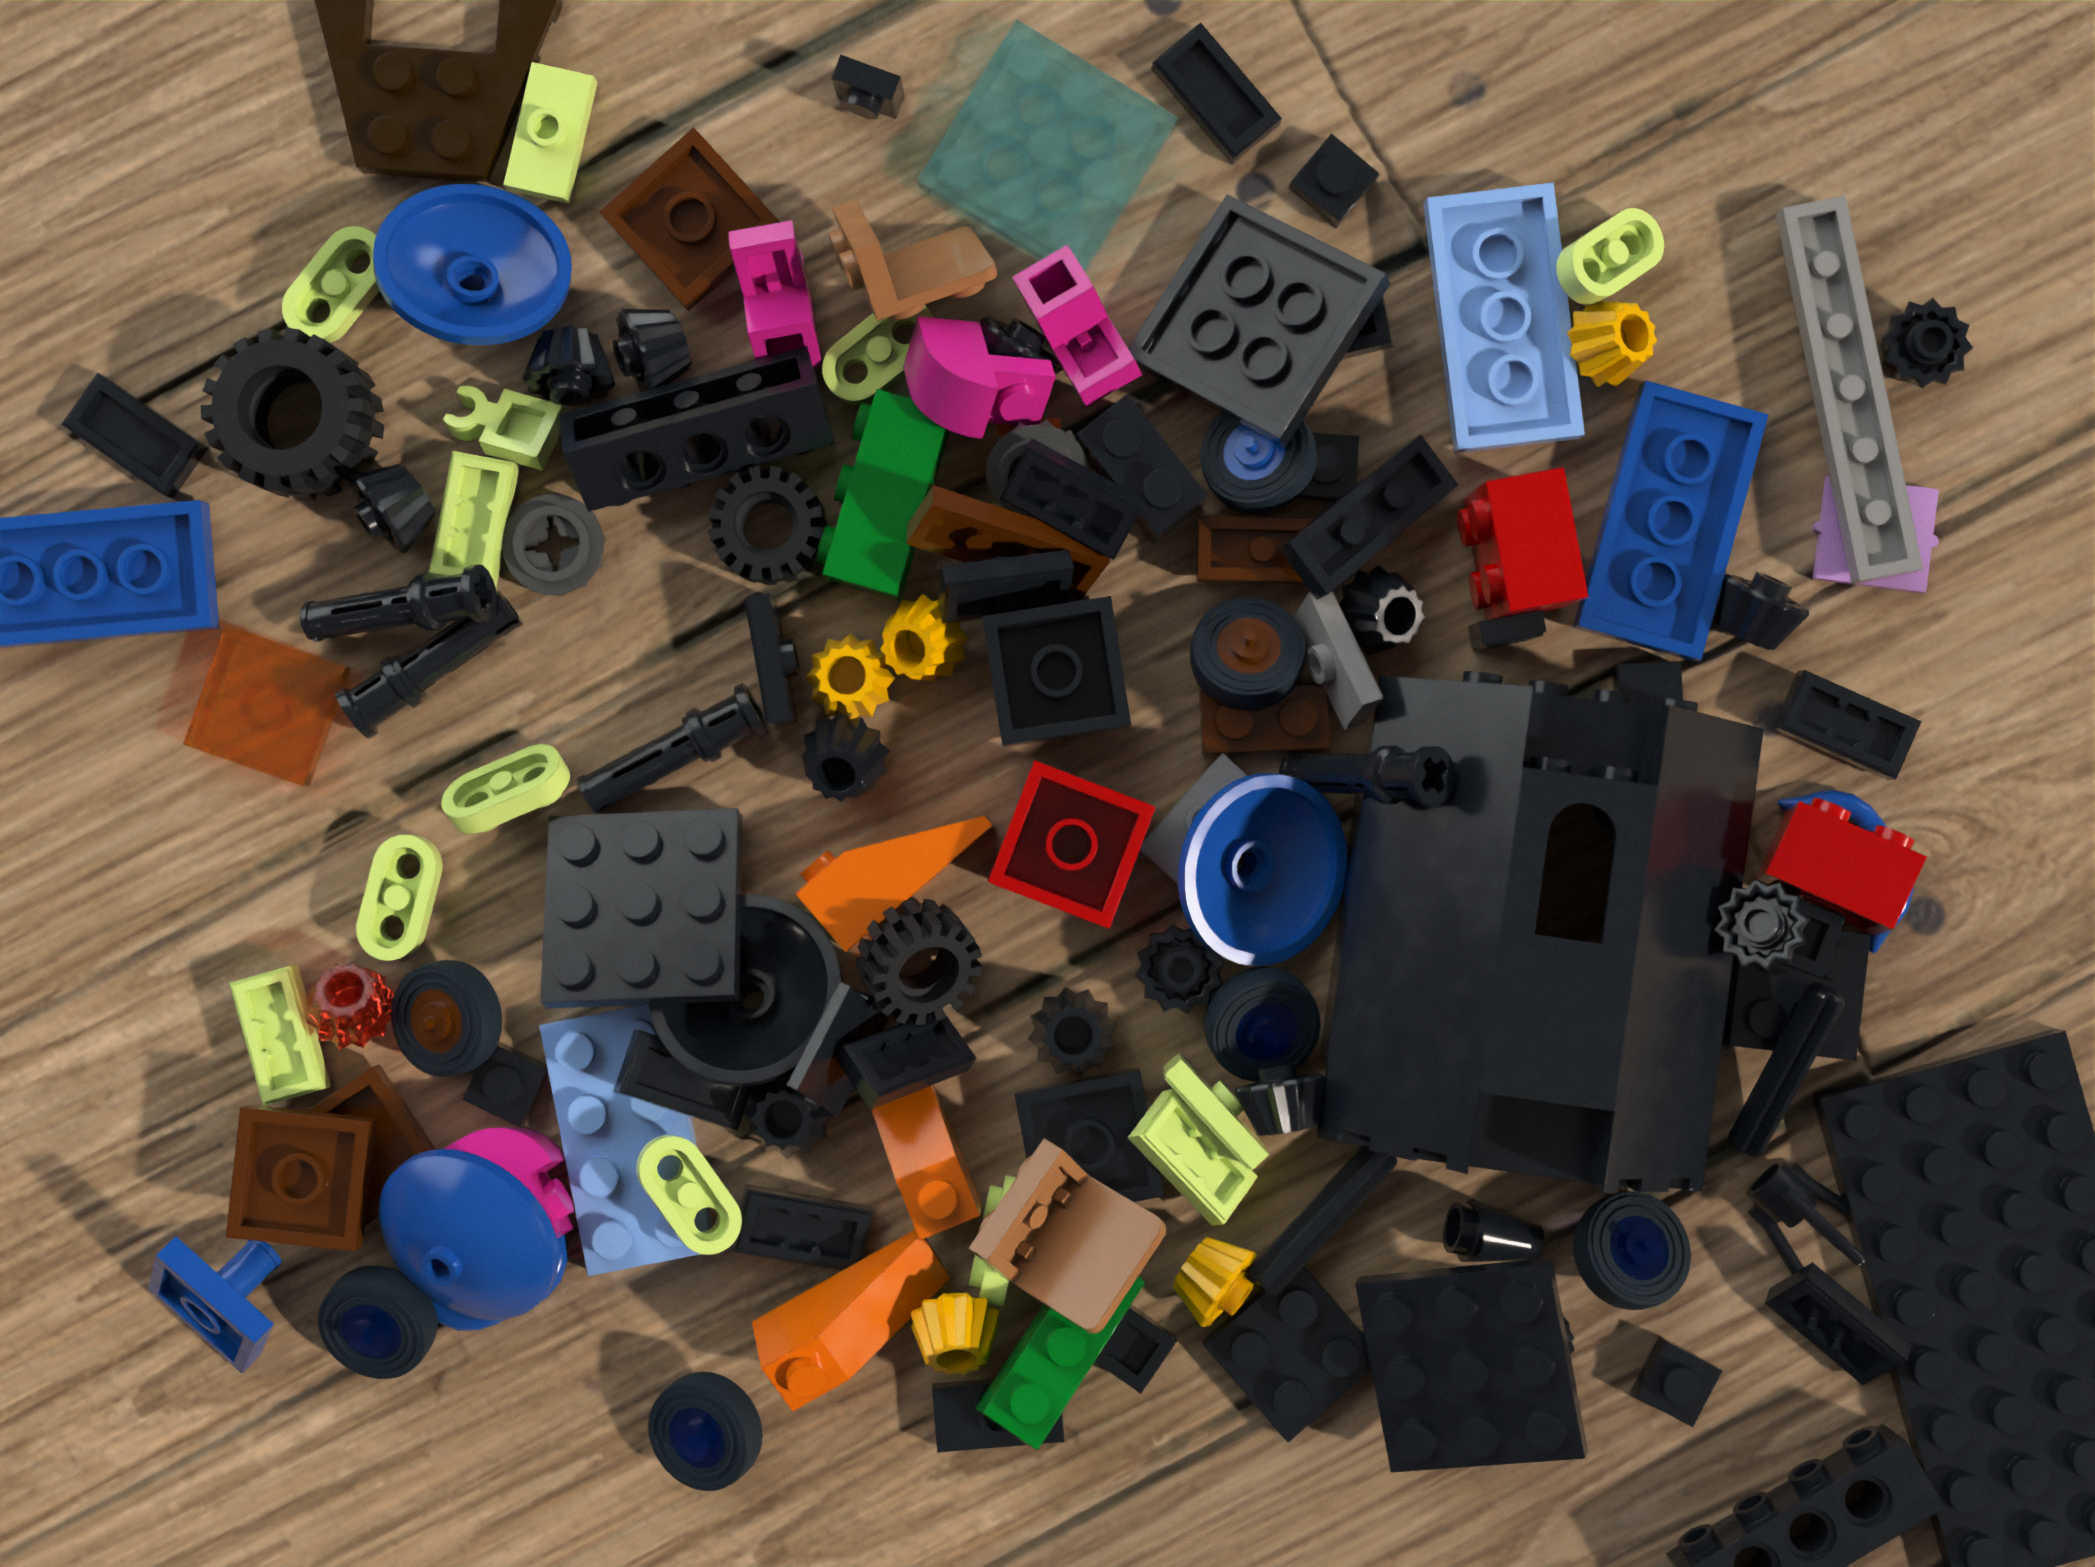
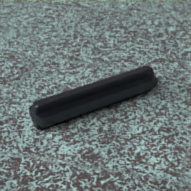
M1817 982L1807 987L1729 1132V1140L1738 1151L1753 1157H1758L1764 1153L1844 1006V999L1838 991Z
M1362 1145L1253 1263L1248 1271L1250 1278L1266 1294L1272 1297L1277 1296L1397 1166L1398 1160L1395 1156L1370 1151V1146Z

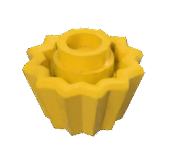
M1605 300L1594 305H1585L1583 311H1575L1573 313V327L1567 332L1572 344L1569 356L1578 363L1580 375L1590 376L1596 387H1600L1605 382L1616 387L1653 355V345L1657 342L1654 335L1655 325L1649 320L1648 311H1641L1637 303Z
M922 593L915 601L902 599L896 613L889 616L882 632L884 643L880 650L886 655L885 664L892 666L896 675H907L910 679L932 682L937 676H952L954 665L965 660L962 646L969 637L960 628V622L942 623L938 600L932 601Z
M849 633L841 641L827 639L824 650L811 655L813 669L805 678L813 687L811 701L822 704L827 717L835 716L838 712L849 719L856 718L859 715L873 717L876 706L889 701L887 687L895 680V677L887 669L888 665L885 664L886 655L877 651L873 639L860 641L852 633Z
M1205 1237L1189 1255L1174 1279L1173 1288L1200 1326H1210L1221 1315L1223 1310L1231 1316L1234 1315L1244 1303L1254 1286L1247 1279L1249 1268L1257 1257L1254 1251L1211 1237Z
M967 1292L943 1293L937 1299L923 1300L922 1307L911 1312L913 1320L911 1328L925 1364L933 1367L934 1372H944L947 1375L955 1373L965 1375L969 1371L978 1370L980 1365L987 1363L999 1326L997 1320L999 1309L988 1305L987 1298H973Z

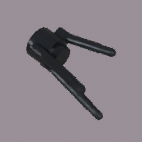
M1782 1159L1776 1161L1748 1188L1746 1195L1755 1203L1748 1210V1214L1765 1230L1791 1274L1804 1268L1778 1226L1777 1223L1783 1222L1788 1228H1792L1805 1219L1855 1265L1862 1266L1865 1263V1256L1814 1209L1817 1201L1810 1194L1848 1217L1843 1198L1814 1180L1797 1163L1790 1167Z

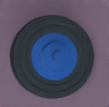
M1221 413L1208 428L1201 445L1200 461L1203 476L1217 498L1237 511L1248 514H1266L1277 511L1296 500L1312 479L1317 461L1314 436L1303 419L1287 446L1284 447Z

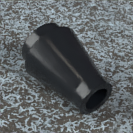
M1471 1198L1466 1203L1454 1202L1449 1208L1444 1222L1443 1244L1446 1252L1457 1254L1461 1262L1539 1259L1544 1246V1231L1541 1225L1525 1222Z

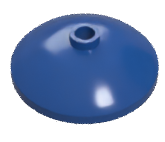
M451 184L424 190L404 200L387 215L374 241V274L379 290L387 303L410 325L445 341L466 345H494L523 338L546 325L559 312L569 292L572 271L571 255L560 229L548 215L533 203L499 188L477 184Z
M1276 773L1253 774L1235 780L1219 790L1206 802L1193 820L1182 846L1178 866V890L1182 910L1191 930L1208 949L1225 959L1239 964L1265 966L1292 958L1315 941L1333 917L1339 905L1346 881V840L1335 810L1329 801L1313 786L1297 778ZM1243 854V864L1237 871L1239 858Z
M436 1149L421 1152L407 1159L386 1181L379 1201V1221L386 1247L400 1272L431 1301L463 1316L485 1320H505L515 1318L532 1310L549 1292L555 1282L559 1267V1247L556 1234L542 1205L531 1191L510 1172L492 1161L472 1153L453 1149Z

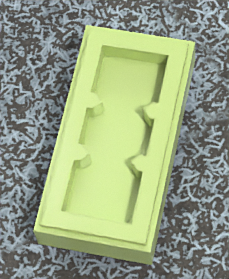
M535 62L531 63L503 184L508 191L570 204L598 83L593 75Z
M452 451L429 573H433L437 577L461 574L467 566L480 564L489 571L497 588L503 556L502 541L504 530L511 515L520 465L515 462Z
M298 964L230 982V988L263 1106L331 1087Z
M1180 1052L1163 1066L1164 1079L1247 1170L1249 1168L1253 1170L1269 1156L1265 1145L1238 1117L1244 1109L1239 1099L1221 1080L1211 1087Z
M1174 1089L1161 1092L1128 1136V1139L1212 1226L1224 1225L1258 1177L1250 1168L1247 1170Z

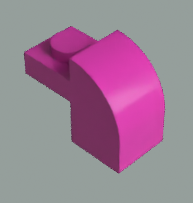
M793 221L728 232L730 251L744 297L747 332L755 360L807 346L814 369L822 368V355L811 289Z
M1068 244L1012 277L1042 335L1045 336L1047 344L1086 407L1142 375L1136 360L1109 319L1093 284Z
M917 316L903 366L911 398L924 415L945 429L957 434L983 439L987 423L1017 425L1021 421L1026 426L1039 425L1056 378L1051 360L989 355L980 322Z
M525 1127L487 1128L466 1135L443 1148L478 1155L510 1172L531 1191L542 1205L552 1223L556 1238L575 1229L569 1217V1214L574 1212V1207L567 1190L558 1179L550 1180L547 1171L565 1162L564 1151L548 1136Z

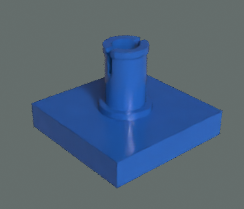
M175 1236L156 1254L148 1290L243 1374L261 1355L274 1325L246 1297L274 1269L276 1270L281 1265L282 1260L268 1243L248 1240L247 1244L216 1272Z

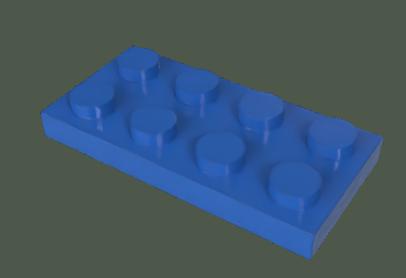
M1647 380L1639 385L1585 580L1588 598L1579 602L1573 628L1694 662L1702 659L1769 414Z
M202 500L0 518V649L220 629L209 503Z

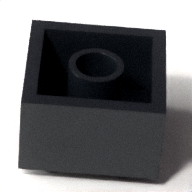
M1111 596L982 616L1003 747L1113 731L1131 726Z

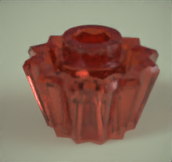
M355 962L345 966L336 963L331 970L322 971L320 980L313 984L307 1000L310 1011L306 1023L317 1028L318 1041H332L339 1050L351 1044L364 1048L371 1038L385 1036L386 1023L391 1021L393 1014L391 1006L395 992L386 987L385 976L369 968H365Z

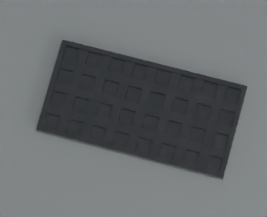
M2059 1029L2044 1031L1812 1096L1839 1194L1846 1204L1848 1212L1846 1219L1853 1244L1866 1259L1860 1268L1872 1311L1912 1345L1908 1360L1891 1369L1890 1375L1911 1450L1946 1507L1931 1516L1944 1567H2056L2095 1556V1133L2066 1031Z

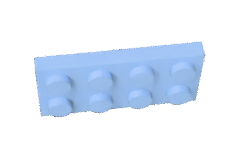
M1554 182L1427 197L1423 207L1454 454L1580 439L1585 435L1576 361L1569 356L1572 344L1567 332L1572 327L1568 295L1559 283L1556 270L1557 259L1562 251Z
M636 1005L540 1025L587 1275L593 1276L699 1255L700 1253L692 1251L680 1241L640 1185L636 1174V1163L641 1150L656 1137L676 1135L689 1140L697 1147L692 1118L613 1092L633 1031L642 1030L658 1036L652 1022L649 1005ZM668 1155L659 1161L657 1171L662 1179L673 1178L678 1173L680 1164L677 1157ZM709 1207L701 1209L695 1216V1226L698 1230L705 1231L713 1227Z

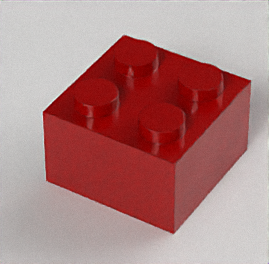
M1564 467L1486 481L1463 499L1465 509L1457 511L1458 531L1462 545L1464 547L1472 546L1476 571L1469 573V590L1474 608L1476 610L1484 609L1485 620L1543 610V612L1558 610L1588 598Z
M1034 760L989 876L988 883L1110 929L1156 806Z
M1813 798L1810 805L1799 801L1784 814L1755 878L1767 886L1781 881L1787 894L1801 896V900L1846 917L1844 923L1871 935L1894 930L1927 856L1911 850L1915 840L1901 832L1881 825H1876L1874 832L1867 831L1849 823L1848 820L1852 813L1832 802Z

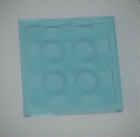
M1016 19L917 179L918 187L1039 261L1068 244L1086 273L1177 126L1178 117Z

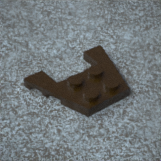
M315 0L356 167L363 174L489 183L519 112L517 104L528 80L531 63H539L541 60L538 54L551 23L557 22L562 10V0H499L496 48L492 53L370 45L374 0Z

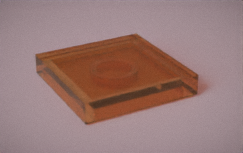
M225 624L183 745L301 786L310 787L339 705L335 692L345 687L351 667Z

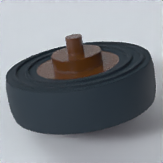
M1252 597L1230 599L1210 609L1196 626L1190 648L1191 668L1201 689L1216 702L1238 710H1259L1273 706L1286 698L1299 682L1306 658V645L1302 630L1290 613L1273 602Z
M440 960L424 964L403 978L393 997L391 1023L396 1042L412 1065L429 1075L449 1077L474 1070L489 1059L495 1051L501 1036L502 1012L493 986L478 969L461 961Z

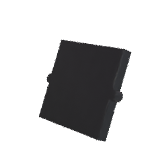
M839 982L787 1083V1086L805 1097L804 1105L814 1110L820 1107L827 1113L839 1117L854 1086L835 1058L844 1045L881 1032L889 1018L873 1005L874 998L864 992L858 993L851 986Z

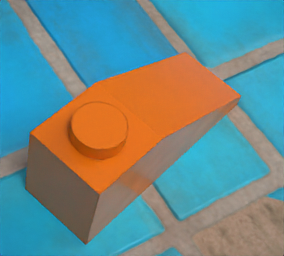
M981 816L847 850L837 858L827 850L800 873V876L807 884L795 894L841 948L847 952L858 944L861 938L869 934L867 927L873 920L881 924L886 919L883 914L885 910L893 907L896 911L903 905L904 901L910 899L994 825L986 816Z
M935 1085L872 1109L896 1183L919 1240L981 1215L982 1201Z
M913 1230L752 1321L760 1367L792 1412L843 1384L856 1374L912 1318V1310L922 1307L923 1300L931 1299L950 1280L946 1267L926 1238L919 1240L916 1230Z

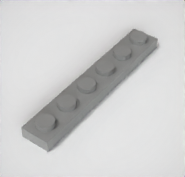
M1846 196L1783 207L1776 214L1851 584L1915 573L1922 570L1923 566Z

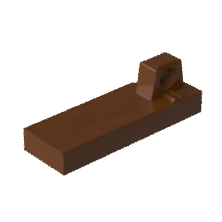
M935 485L932 486L907 525V545L964 563L990 560L1001 555L1015 557L1069 550L1074 566L1069 596L1080 600L1110 563V558L1038 519Z

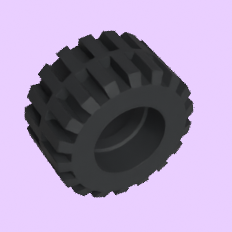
M272 328L258 331L259 343L257 344L246 337L234 343L233 346L238 354L233 359L222 354L214 364V366L222 370L218 380L214 381L207 378L203 388V392L212 396L211 405H201V419L214 425L213 429L204 434L210 447L222 451L218 456V460L227 469L238 473V477L246 482L289 498L291 495L301 500H316V492L327 496L342 492L339 481L345 479L350 482L352 475L362 473L357 468L362 459L373 463L378 451L369 447L372 437L383 439L385 425L375 420L376 413L384 412L381 398L370 390L376 386L370 375L358 367V362L328 341L315 334L310 337L300 329L285 328L284 336ZM314 382L322 401V414L316 430L300 445L289 449L277 450L269 437L267 428L268 413L273 401L283 390L294 384Z

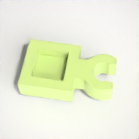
M460 386L456 393L462 405L468 409H474V411L466 417L445 414L443 421L449 433L453 437L464 441L480 438L479 443L486 455L543 471L561 434L559 415L566 413L563 405L508 389L503 390L496 404L489 402L484 393L478 388Z

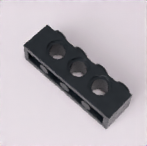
M807 346L559 415L563 454L588 512L608 506H621L633 499L669 489L685 488L694 482L730 472L746 471L748 468L791 455L807 454L816 448L835 443L825 400Z
M1884 1424L1878 1427L1868 1426L1850 1434L1843 1441V1448L1825 1459H1812L1796 1466L1788 1474V1481L1768 1493L1762 1491L1755 1492L1742 1498L1733 1507V1513L1712 1526L1703 1524L1690 1529L1678 1540L1679 1546L1667 1552L1666 1555L1674 1567H1734V1560L1737 1554L1744 1548L1755 1546L1757 1547V1555L1753 1563L1748 1567H1847L1946 1507L1906 1440ZM1865 1480L1866 1490L1862 1498L1853 1504H1845V1495L1848 1488L1857 1481ZM1811 1513L1812 1520L1808 1530L1802 1535L1790 1537L1789 1530L1794 1519L1802 1514Z

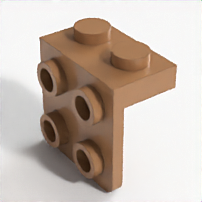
M856 199L832 208L839 229L829 232L828 235L840 269L844 270L851 291L862 290L877 321L885 318L901 320L912 317L923 310L924 304L947 296L951 298H964L974 295L984 288L986 282L995 279L998 275L993 259L971 227H960L883 254L879 240Z
M1043 1139L1033 1155L1021 1164L1015 1181L996 1209L984 1218L978 1235L969 1246V1249L1001 1277L1086 1332L1095 1334L1105 1327L1166 1234V1225L1155 1214L1089 1176L1063 1149Z

